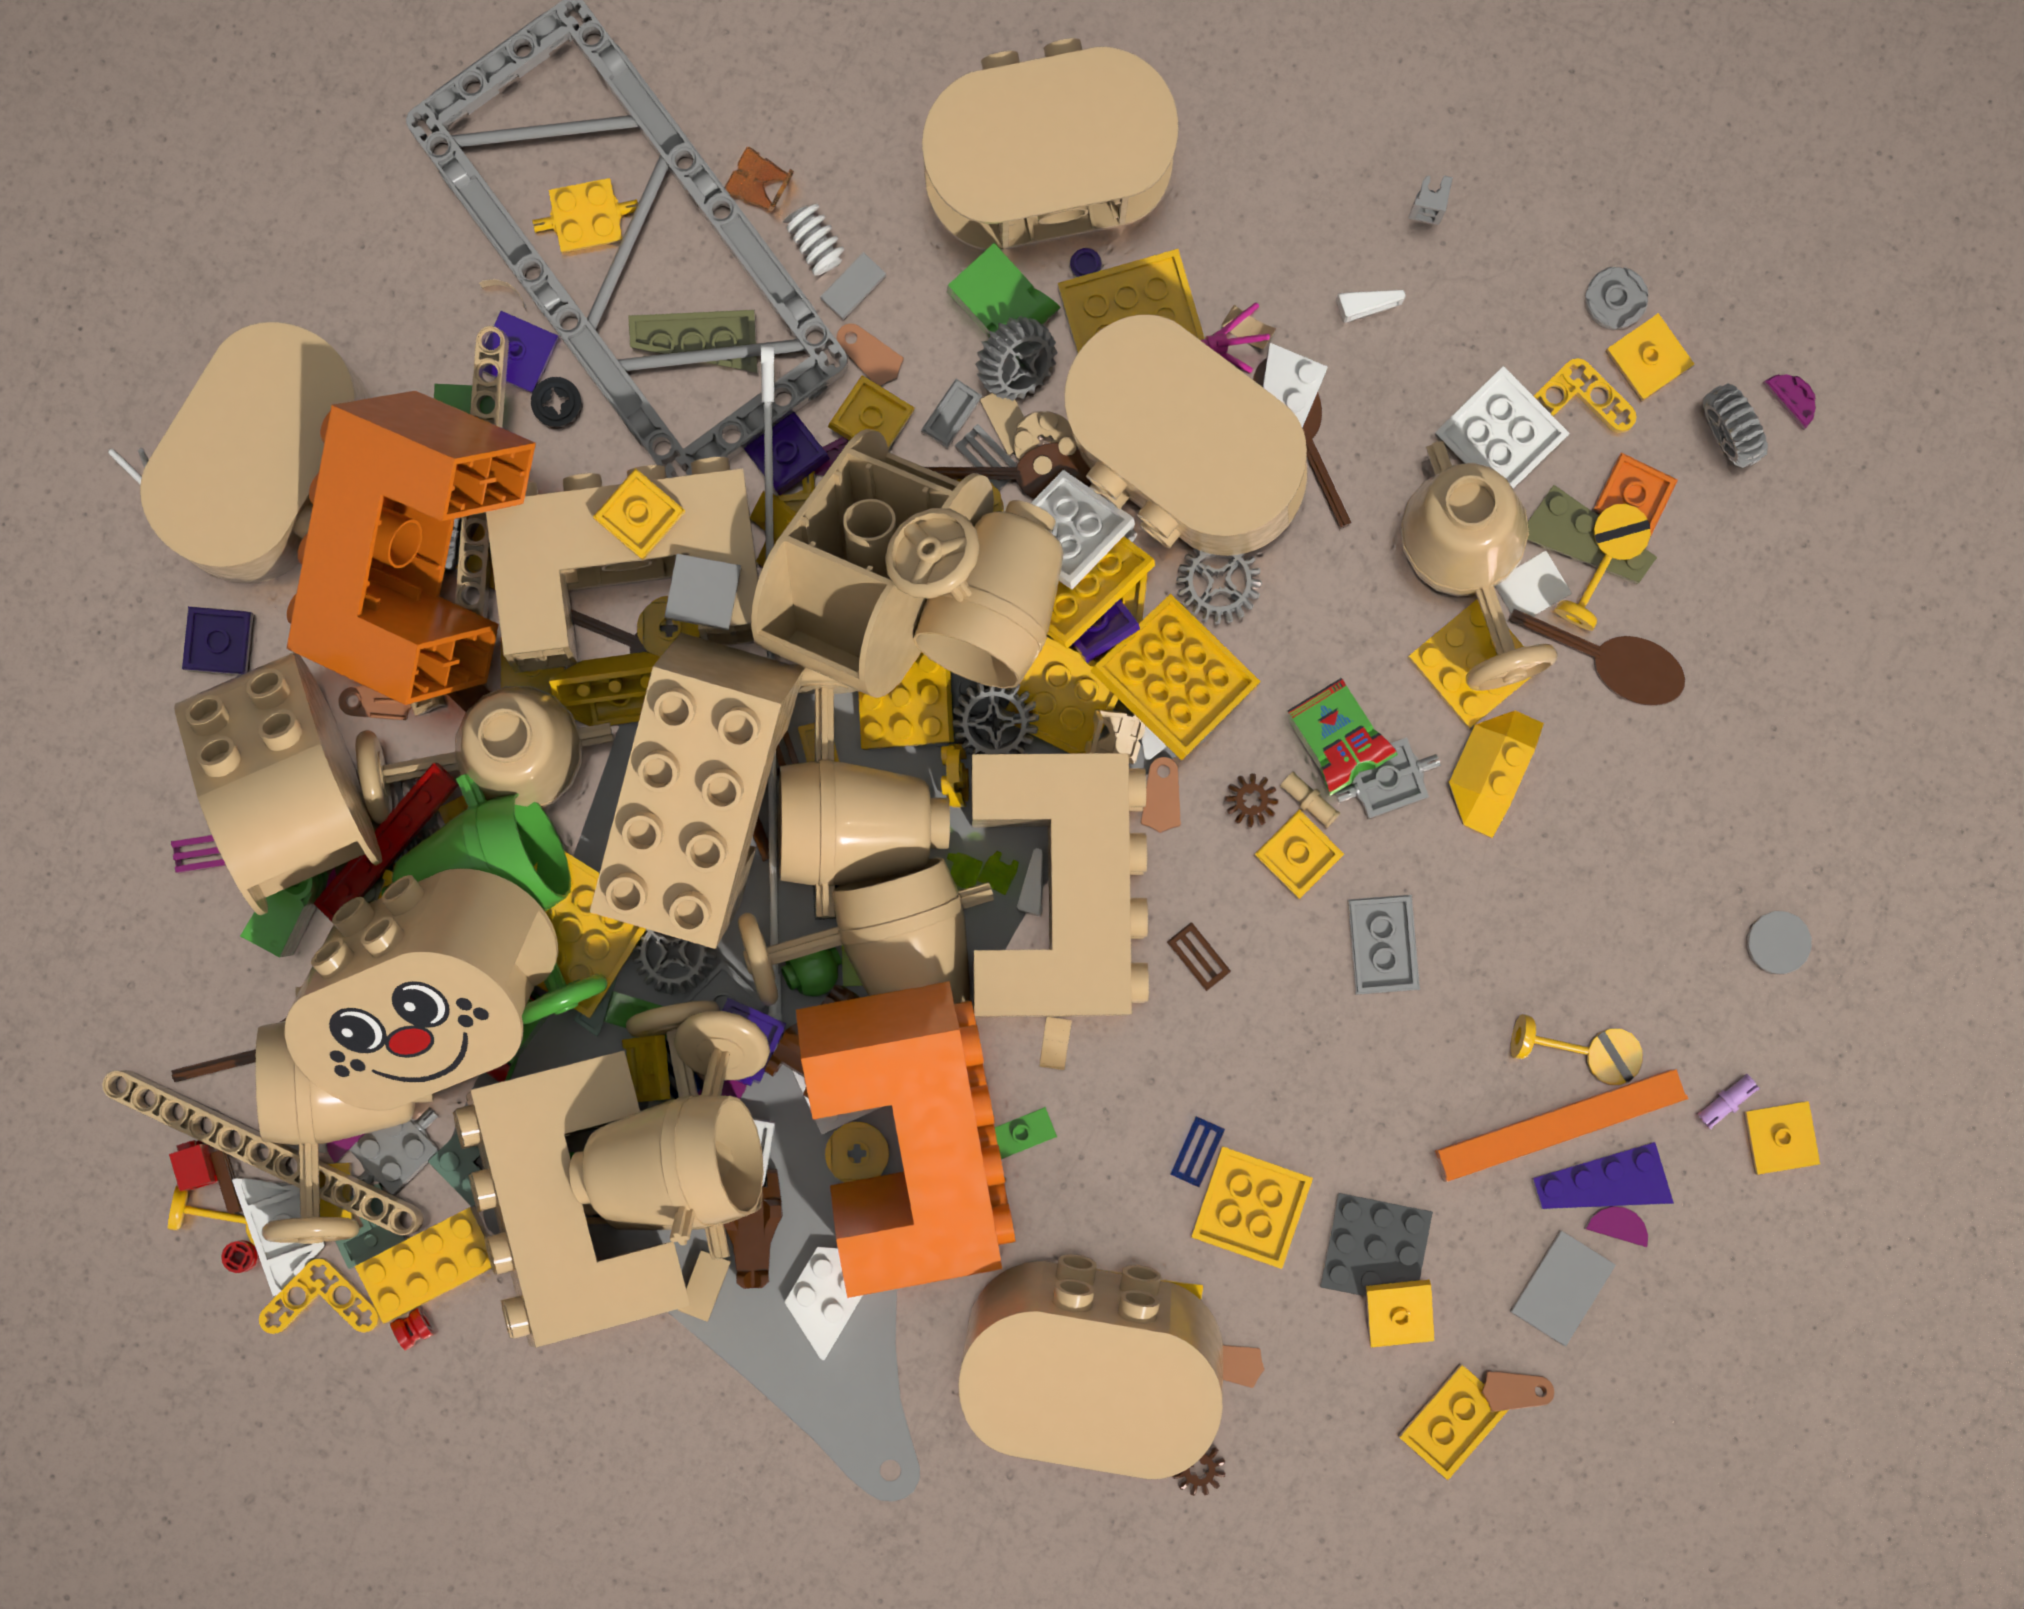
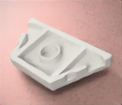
M240 1177L234 1178L232 1182L272 1295H278L307 1263L324 1248L325 1243H279L265 1240L261 1231L268 1222L300 1218V1188L290 1183Z
M818 1246L785 1300V1304L819 1358L825 1360L863 1295L847 1298L838 1248Z

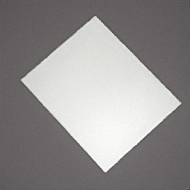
M1547 551L1515 568L1505 581L1495 586L1511 613L1513 609H1517L1532 617L1572 594Z

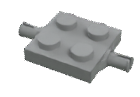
M1407 737L1390 743L1398 755L1376 769L1359 772L1354 778L1352 785L1336 792V796L1346 792L1348 794L1339 796L1337 799L1341 803L1357 796L1363 803L1368 819L1426 799L1429 795L1424 784L1423 772L1441 766L1440 761L1427 764L1437 760V754L1419 760L1412 752Z
M429 1107L417 1120L411 1118L407 1123L366 1133L349 1149L361 1162L365 1170L357 1179L368 1184L373 1180L377 1181L395 1196L440 1150L429 1139L428 1133L425 1130L439 1117L434 1113L435 1111Z

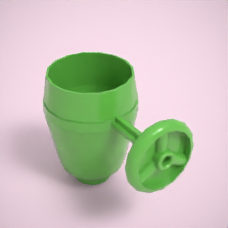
M467 774L459 776L456 780L468 805V809L462 811L409 850L393 867V883L407 875H412L419 882L449 869H473L488 872L519 886L533 897L544 911L564 900L571 892V875L561 840L551 820L539 803L533 802L527 807L515 805V799L519 796L518 793L486 800L483 791ZM536 863H537V872H536V870L534 869V866H535ZM392 884L383 887L381 896ZM556 962L551 974L544 980L548 993L526 1004L522 1014L523 1024H530L553 1013L559 1015L577 1007L578 1002L603 992L607 988V979L602 974H594L566 985Z

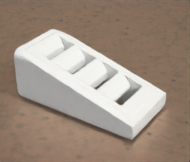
M1404 290L1341 293L1337 295L1336 302L1343 322L1347 323L1402 305L1405 293Z
M1036 848L1032 853L1016 909L1017 911L1041 917L1043 854L1041 849Z

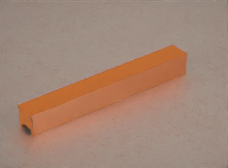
M1671 1069L1435 1150V1154L1443 1174L1442 1179L1444 1182H1449L1689 1098L1684 1092L1677 1069Z

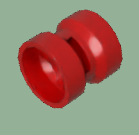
M240 1240L226 1245L222 1251L221 1259L228 1271L242 1273L256 1266L259 1255L256 1247L250 1241Z
M420 1307L412 1310L407 1318H398L390 1323L394 1336L405 1351L415 1346L417 1340H425L434 1335L433 1328Z

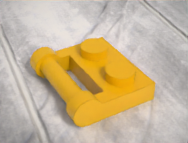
M665 1035L622 1039V1049H626V1058L637 1101L646 1102L671 1099Z

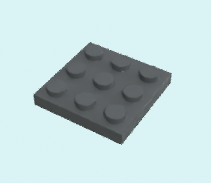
M1338 1193L1320 1287L1366 1296V1286L1420 1280L1433 1212Z

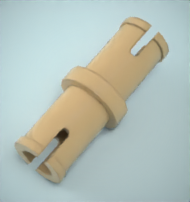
M1294 771L1280 785L1281 788L1285 789L1301 804L1300 808L1303 811L1307 809L1326 828L1341 814L1320 796L1321 792L1317 788L1313 790Z

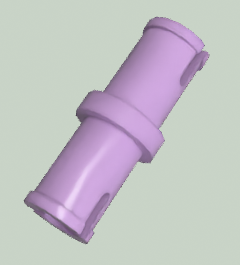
M1746 1073L1743 1078L1726 1092L1724 1090L1719 1092V1097L1697 1115L1711 1130L1714 1125L1731 1111L1733 1113L1738 1111V1106L1760 1088Z

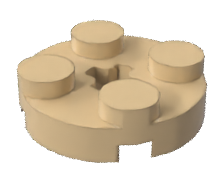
M1032 412L1018 423L1014 432L1013 449L1018 461L1028 451L1037 447L1036 445L1039 444L1037 437L1041 434L1045 437L1051 435L1053 440L1050 443L1059 442L1058 449L1063 455H1072L1077 448L1069 422L1063 416L1054 412ZM1039 456L1034 460L1033 468L1038 474L1043 475L1051 471L1052 462L1048 457Z

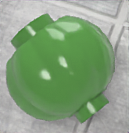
M833 947L786 961V965L781 967V972L790 990L797 988L802 995L817 997L833 988L838 979V965L842 964V960L837 949Z

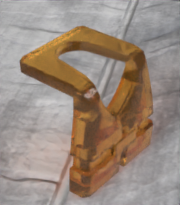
M746 147L737 163L738 170L732 172L724 188L729 194L735 197H742L743 201L765 210L773 211L794 171L790 169L787 173L769 159L759 156V152ZM782 180L783 183L771 202L765 192L764 183Z

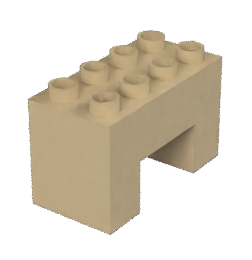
M710 457L691 462L692 475L666 478L665 466L648 465L636 467L638 471L685 510L682 517L643 561L593 519L596 512L621 485L602 486L600 474L587 473L568 476L563 479V492L538 494L537 483L528 482L524 504L486 512L503 654L514 672L521 673L540 669L567 667L578 663L569 595L570 590L670 578L673 575L677 554L741 565L730 629L723 630L698 625V630L702 639L726 646L755 642L752 634L751 615L754 594L759 578L743 468L730 470L729 458ZM635 468L629 469L627 471V477L632 473V471Z
M685 633L678 635L652 668L590 908L591 913L716 949L741 906L756 847L750 844L776 747L789 728L804 668Z
M1129 753L972 754V828L1048 827L1049 950H974L973 996L975 1018L1131 1015L1132 1003L1148 1002L1149 998L1148 963H1131V939H1144L1148 935L1147 898H1130V875H1143L1147 871L1146 833H1130L1129 811H1143V807H1146L1145 768L1129 769Z
M625 1051L469 1091L465 1096L468 1106L457 1108L452 1113L461 1149L478 1145L484 1167L483 1170L472 1172L468 1176L477 1211L481 1212L494 1208L500 1233L484 1237L493 1274L511 1273L516 1296L500 1300L510 1338L516 1339L527 1336L529 1346L540 1347L690 1306L674 1242L661 1243L597 1261L583 1206L575 1198L571 1188L569 1177L571 1159L565 1136L600 1128L640 1112Z

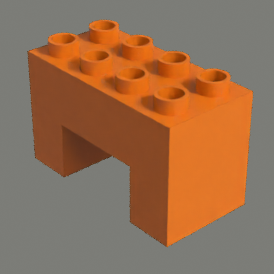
M418 391L331 405V410L325 416L320 429L324 448L319 473L314 477L309 489V499L313 504L308 533L302 539L298 549V560L302 567L297 593L293 596L287 608V620L291 626L286 649L404 705L487 683L499 624L439 597L454 521L460 517L524 504L536 443Z
M950 981L796 1009L801 1062L812 1118L819 1119L892 1105L904 1172L830 1185L836 1242L847 1298L1001 1270L1002 1263L998 1245L1013 1243L1016 1240L1005 1190L1004 1172L996 1139L993 1110L984 1072V1060L972 1000L954 1003Z

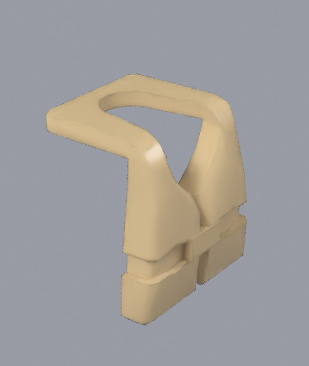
M1096 709L1093 717L1094 735L1092 741L1086 742V753H1129V763H1136L1141 746L1138 740L1143 738L1146 725L1133 713L1131 715L1127 714L1126 711ZM1104 723L1110 733L1099 739Z

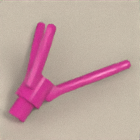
M1256 302L1221 330L1201 340L1228 362L1248 373H1251L1253 368L1228 354V346L1269 340L1270 335L1258 334L1227 339L1226 334L1259 308V304Z

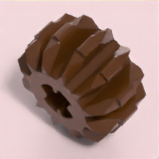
M1255 773L1250 774L1249 784L1246 783L1243 776H1239L1237 781L1241 789L1234 784H1230L1228 789L1236 796L1229 795L1224 797V802L1235 803V806L1228 808L1226 812L1228 815L1236 811L1240 813L1235 819L1237 824L1245 816L1247 817L1246 824L1248 828H1252L1254 817L1262 826L1266 823L1262 812L1269 817L1275 815V812L1267 807V805L1274 806L1278 804V799L1268 798V795L1273 794L1276 788L1274 786L1267 790L1263 788L1268 781L1266 777L1261 779L1259 785L1255 784ZM1252 793H1255L1258 796L1256 801H1260L1259 806L1246 807L1244 804L1247 800H1243L1244 794L1250 796Z
M1211 1448L1208 1453H1205L1199 1459L1202 1465L1207 1464V1470L1203 1469L1204 1474L1202 1476H1197L1196 1472H1190V1468L1172 1476L1173 1479L1185 1476L1178 1485L1181 1490L1191 1483L1190 1495L1195 1496L1198 1486H1201L1204 1495H1208L1209 1490L1206 1484L1209 1482L1216 1489L1220 1487L1213 1477L1214 1475L1225 1477L1226 1473L1223 1470L1215 1469V1467L1225 1464L1224 1458L1212 1460L1217 1455L1218 1448Z

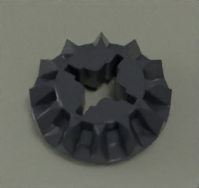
M550 377L541 381L533 390L531 408L536 418L549 427H564L566 424L574 421L581 410V395L571 381L562 377ZM552 390L555 391V394L560 399L565 398L566 400L561 404V414H558L553 406H545L552 401Z

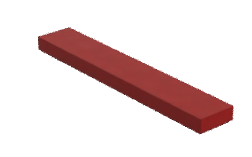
M433 763L392 810L387 819L375 830L382 855V863L372 864L366 854L350 860L316 899L314 905L332 922L335 913L344 904L356 897H364L383 875L385 869L389 868L459 786L458 782L439 763Z

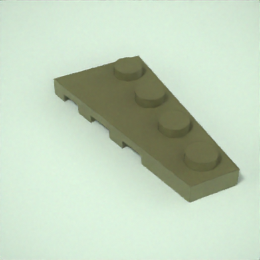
M755 310L628 315L630 347L669 354L757 344ZM757 356L707 362L758 373Z
M1553 485L1527 521L1529 530L1527 541L1597 568L1605 556L1594 538V526L1599 516ZM1644 549L1640 555L1632 559L1617 560L1612 558L1605 572L1638 584L1657 557Z

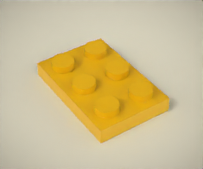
M1462 1364L1398 1436L1447 1480L1451 1478L1509 1411L1491 1412L1488 1402L1482 1394L1484 1383Z

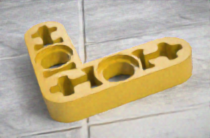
M1576 358L1567 362L1534 395L1545 408L1552 411L1550 413L1552 416L1556 415L1576 395L1614 432H1627L1636 422L1637 416L1634 408L1583 359ZM1570 367L1574 369L1581 367L1584 370L1581 376L1587 382L1591 377L1595 380L1588 386L1585 392L1580 389L1585 385L1581 379L1576 378L1572 380L1570 378L1572 374ZM1551 387L1559 388L1563 393V400L1557 404L1549 402L1546 398L1547 389ZM1597 387L1603 388L1607 392V401L1603 404L1594 403L1590 396L1592 389ZM1613 399L1617 402L1613 408L1619 414L1623 411L1628 414L1626 417L1627 425L1623 422L1619 425L1616 424L1614 420L1617 416L1611 409L1607 415L1602 411L1611 404Z
M323 1258L310 1261L259 1315V1324L265 1332L270 1334L280 1333L320 1295L358 1332L372 1331L380 1323V1316L374 1304L332 1262ZM324 1265L327 1268L324 1272L325 1276L329 1280H333L336 1276L339 1281L332 1284L326 1292L323 1287L327 1286L328 1283L322 1278L317 1280L313 1278L315 1274L314 1266L322 1267ZM339 1286H345L351 1292V1299L344 1305L337 1303L334 1299V1291ZM293 1287H300L305 1291L306 1298L301 1305H294L289 1300L288 1295ZM358 1298L362 1303L357 1305V1307L362 1312L370 1310L372 1313L370 1316L371 1325L368 1323L360 1325L358 1321L361 1317L355 1310H352L350 1315L346 1312V1309L352 1307ZM280 1300H282L285 1307L294 1311L291 1316L288 1311L280 1316L279 1321L282 1323L280 1326L276 1324L269 1326L270 1317L268 1313L274 1314L280 1311L283 1307L278 1304Z

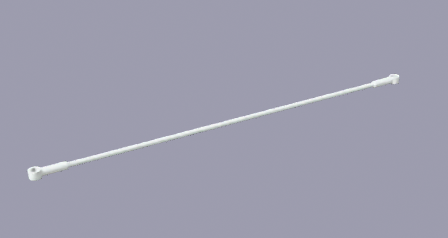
M761 345L762 403H764L766 559L774 546L772 452L774 345ZM767 651V658L775 660V654ZM776 751L768 777L770 946L778 944ZM775 964L772 967L776 978L778 1000L774 1005L768 1006V1015L782 1021L781 974H778V964Z

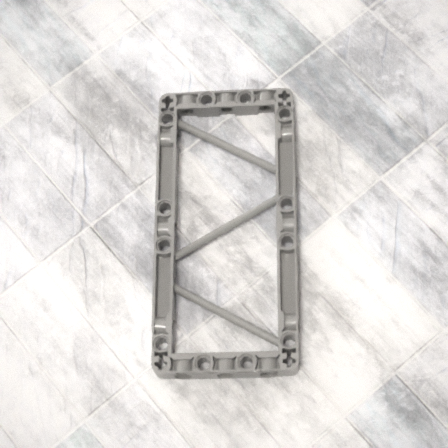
M562 0L445 83L408 113L406 124L410 132L439 170L438 172L635 439L639 444L643 445L657 465H667L665 467L666 478L677 476L674 467L671 465V462L676 460L682 470H686L687 476L692 475L691 462L710 457H727L731 460L742 452L743 448L764 434V403H762V393H759L683 449L626 371L761 356V345H774V354L805 351L809 358L774 382V400L777 394L781 392L789 393L792 399L785 406H779L775 402L772 403V427L791 413L797 412L847 372L848 359L844 349L817 315L810 301L583 0ZM574 10L576 13H579L583 22L581 26H579L573 16L569 15L570 11ZM592 33L601 36L599 42L594 45L585 43L586 37ZM567 40L570 42L573 40L592 67H596L609 90L628 114L627 116L450 135L448 132L449 125L464 114L468 113L470 115L499 94L498 90L517 76L521 78L550 57V52ZM523 45H528L532 48L531 52L525 57L516 55L517 49ZM471 82H479L481 84L480 89L475 93L466 92V87ZM423 120L432 132L429 136L418 125V121ZM638 127L659 155V159L587 318L460 147ZM446 143L448 144V150L444 154L436 155L433 153L434 147L437 144ZM682 157L693 159V164L687 169H681L677 166L679 159ZM667 169L671 171L683 189L690 193L697 203L700 212L774 311L784 319L795 339L616 359L596 332V328ZM720 206H726L731 210L730 214L724 219L714 216L715 210ZM538 267L541 269L538 278L534 280L525 278L526 271L529 268ZM573 316L578 319L575 328L571 330L562 328L565 318ZM813 330L821 331L824 334L822 341L817 344L809 343L806 339L807 335ZM827 348L834 359L840 357L839 367L835 368L834 365H829L828 358L824 353ZM730 429H736L741 433L740 439L735 443H728L724 440L725 433ZM661 441L671 444L670 451L665 455L655 453V446Z

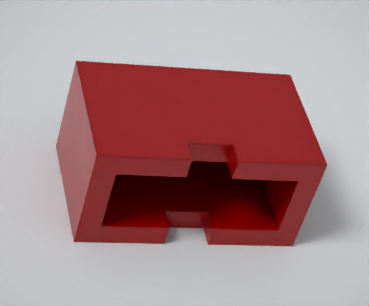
M193 1140L177 1145L178 1151L169 1154L179 1191L194 1190L218 1182L210 1157L211 1153L215 1152L214 1147L203 1144L199 1140Z

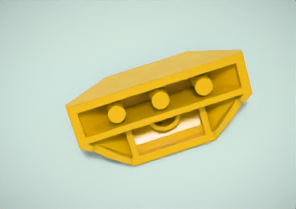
M640 652L582 660L549 678L551 693L573 714L574 719L588 726L605 723L616 725L638 722L652 668L661 656Z
M1514 710L1474 725L1448 782L1464 826L1493 838L1511 805L1533 756L1544 723Z

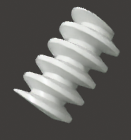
M818 204L804 206L791 213L783 221L784 223H789L787 226L789 233H796L793 240L795 244H802L799 249L801 254H809L806 262L808 265H815L812 270L814 276L821 275L840 264L842 259L839 256L845 250L843 246L833 248V244L838 240L837 236L827 238L826 234L832 229L831 225L820 226V223L826 218L825 215L814 216V212L819 208Z

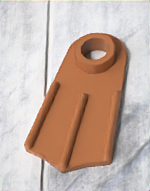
M845 324L839 329L837 333L838 343L849 358L871 381L882 386L886 382L897 378L899 368L904 359L901 355L856 324ZM848 333H853L856 335L857 341L849 344L845 341V336Z
M366 686L346 688L341 692L338 699L340 709L350 716L406 721L411 709V704L404 705ZM352 695L358 698V703L354 707H350L347 704V699Z
M1168 757L1157 758L1150 765L1146 786V807H1143L1141 824L1151 827L1160 833L1181 825L1178 767ZM1161 765L1169 768V775L1165 778L1160 777L1157 773Z
M1223 1345V1380L1254 1388L1258 1378L1265 1370L1260 1348Z
M1491 1371L1486 1374L1482 1394L1487 1400L1491 1412L1544 1406L1553 1400L1555 1393L1552 1383L1545 1377ZM1535 1387L1542 1389L1543 1397L1536 1395Z

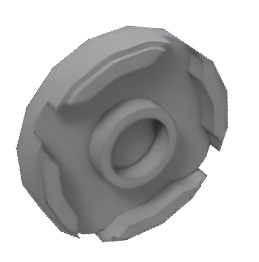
M1608 267L1598 272L1588 284L1585 294L1586 309L1591 318L1600 326L1612 330L1626 329L1637 323L1645 313L1648 305V288L1642 277L1633 270L1625 267Z
M1773 911L1761 916L1752 925L1747 935V949L1751 960L1764 971L1771 974H1787L1799 969L1807 961L1811 952L1812 937L1807 925L1798 916L1785 911Z

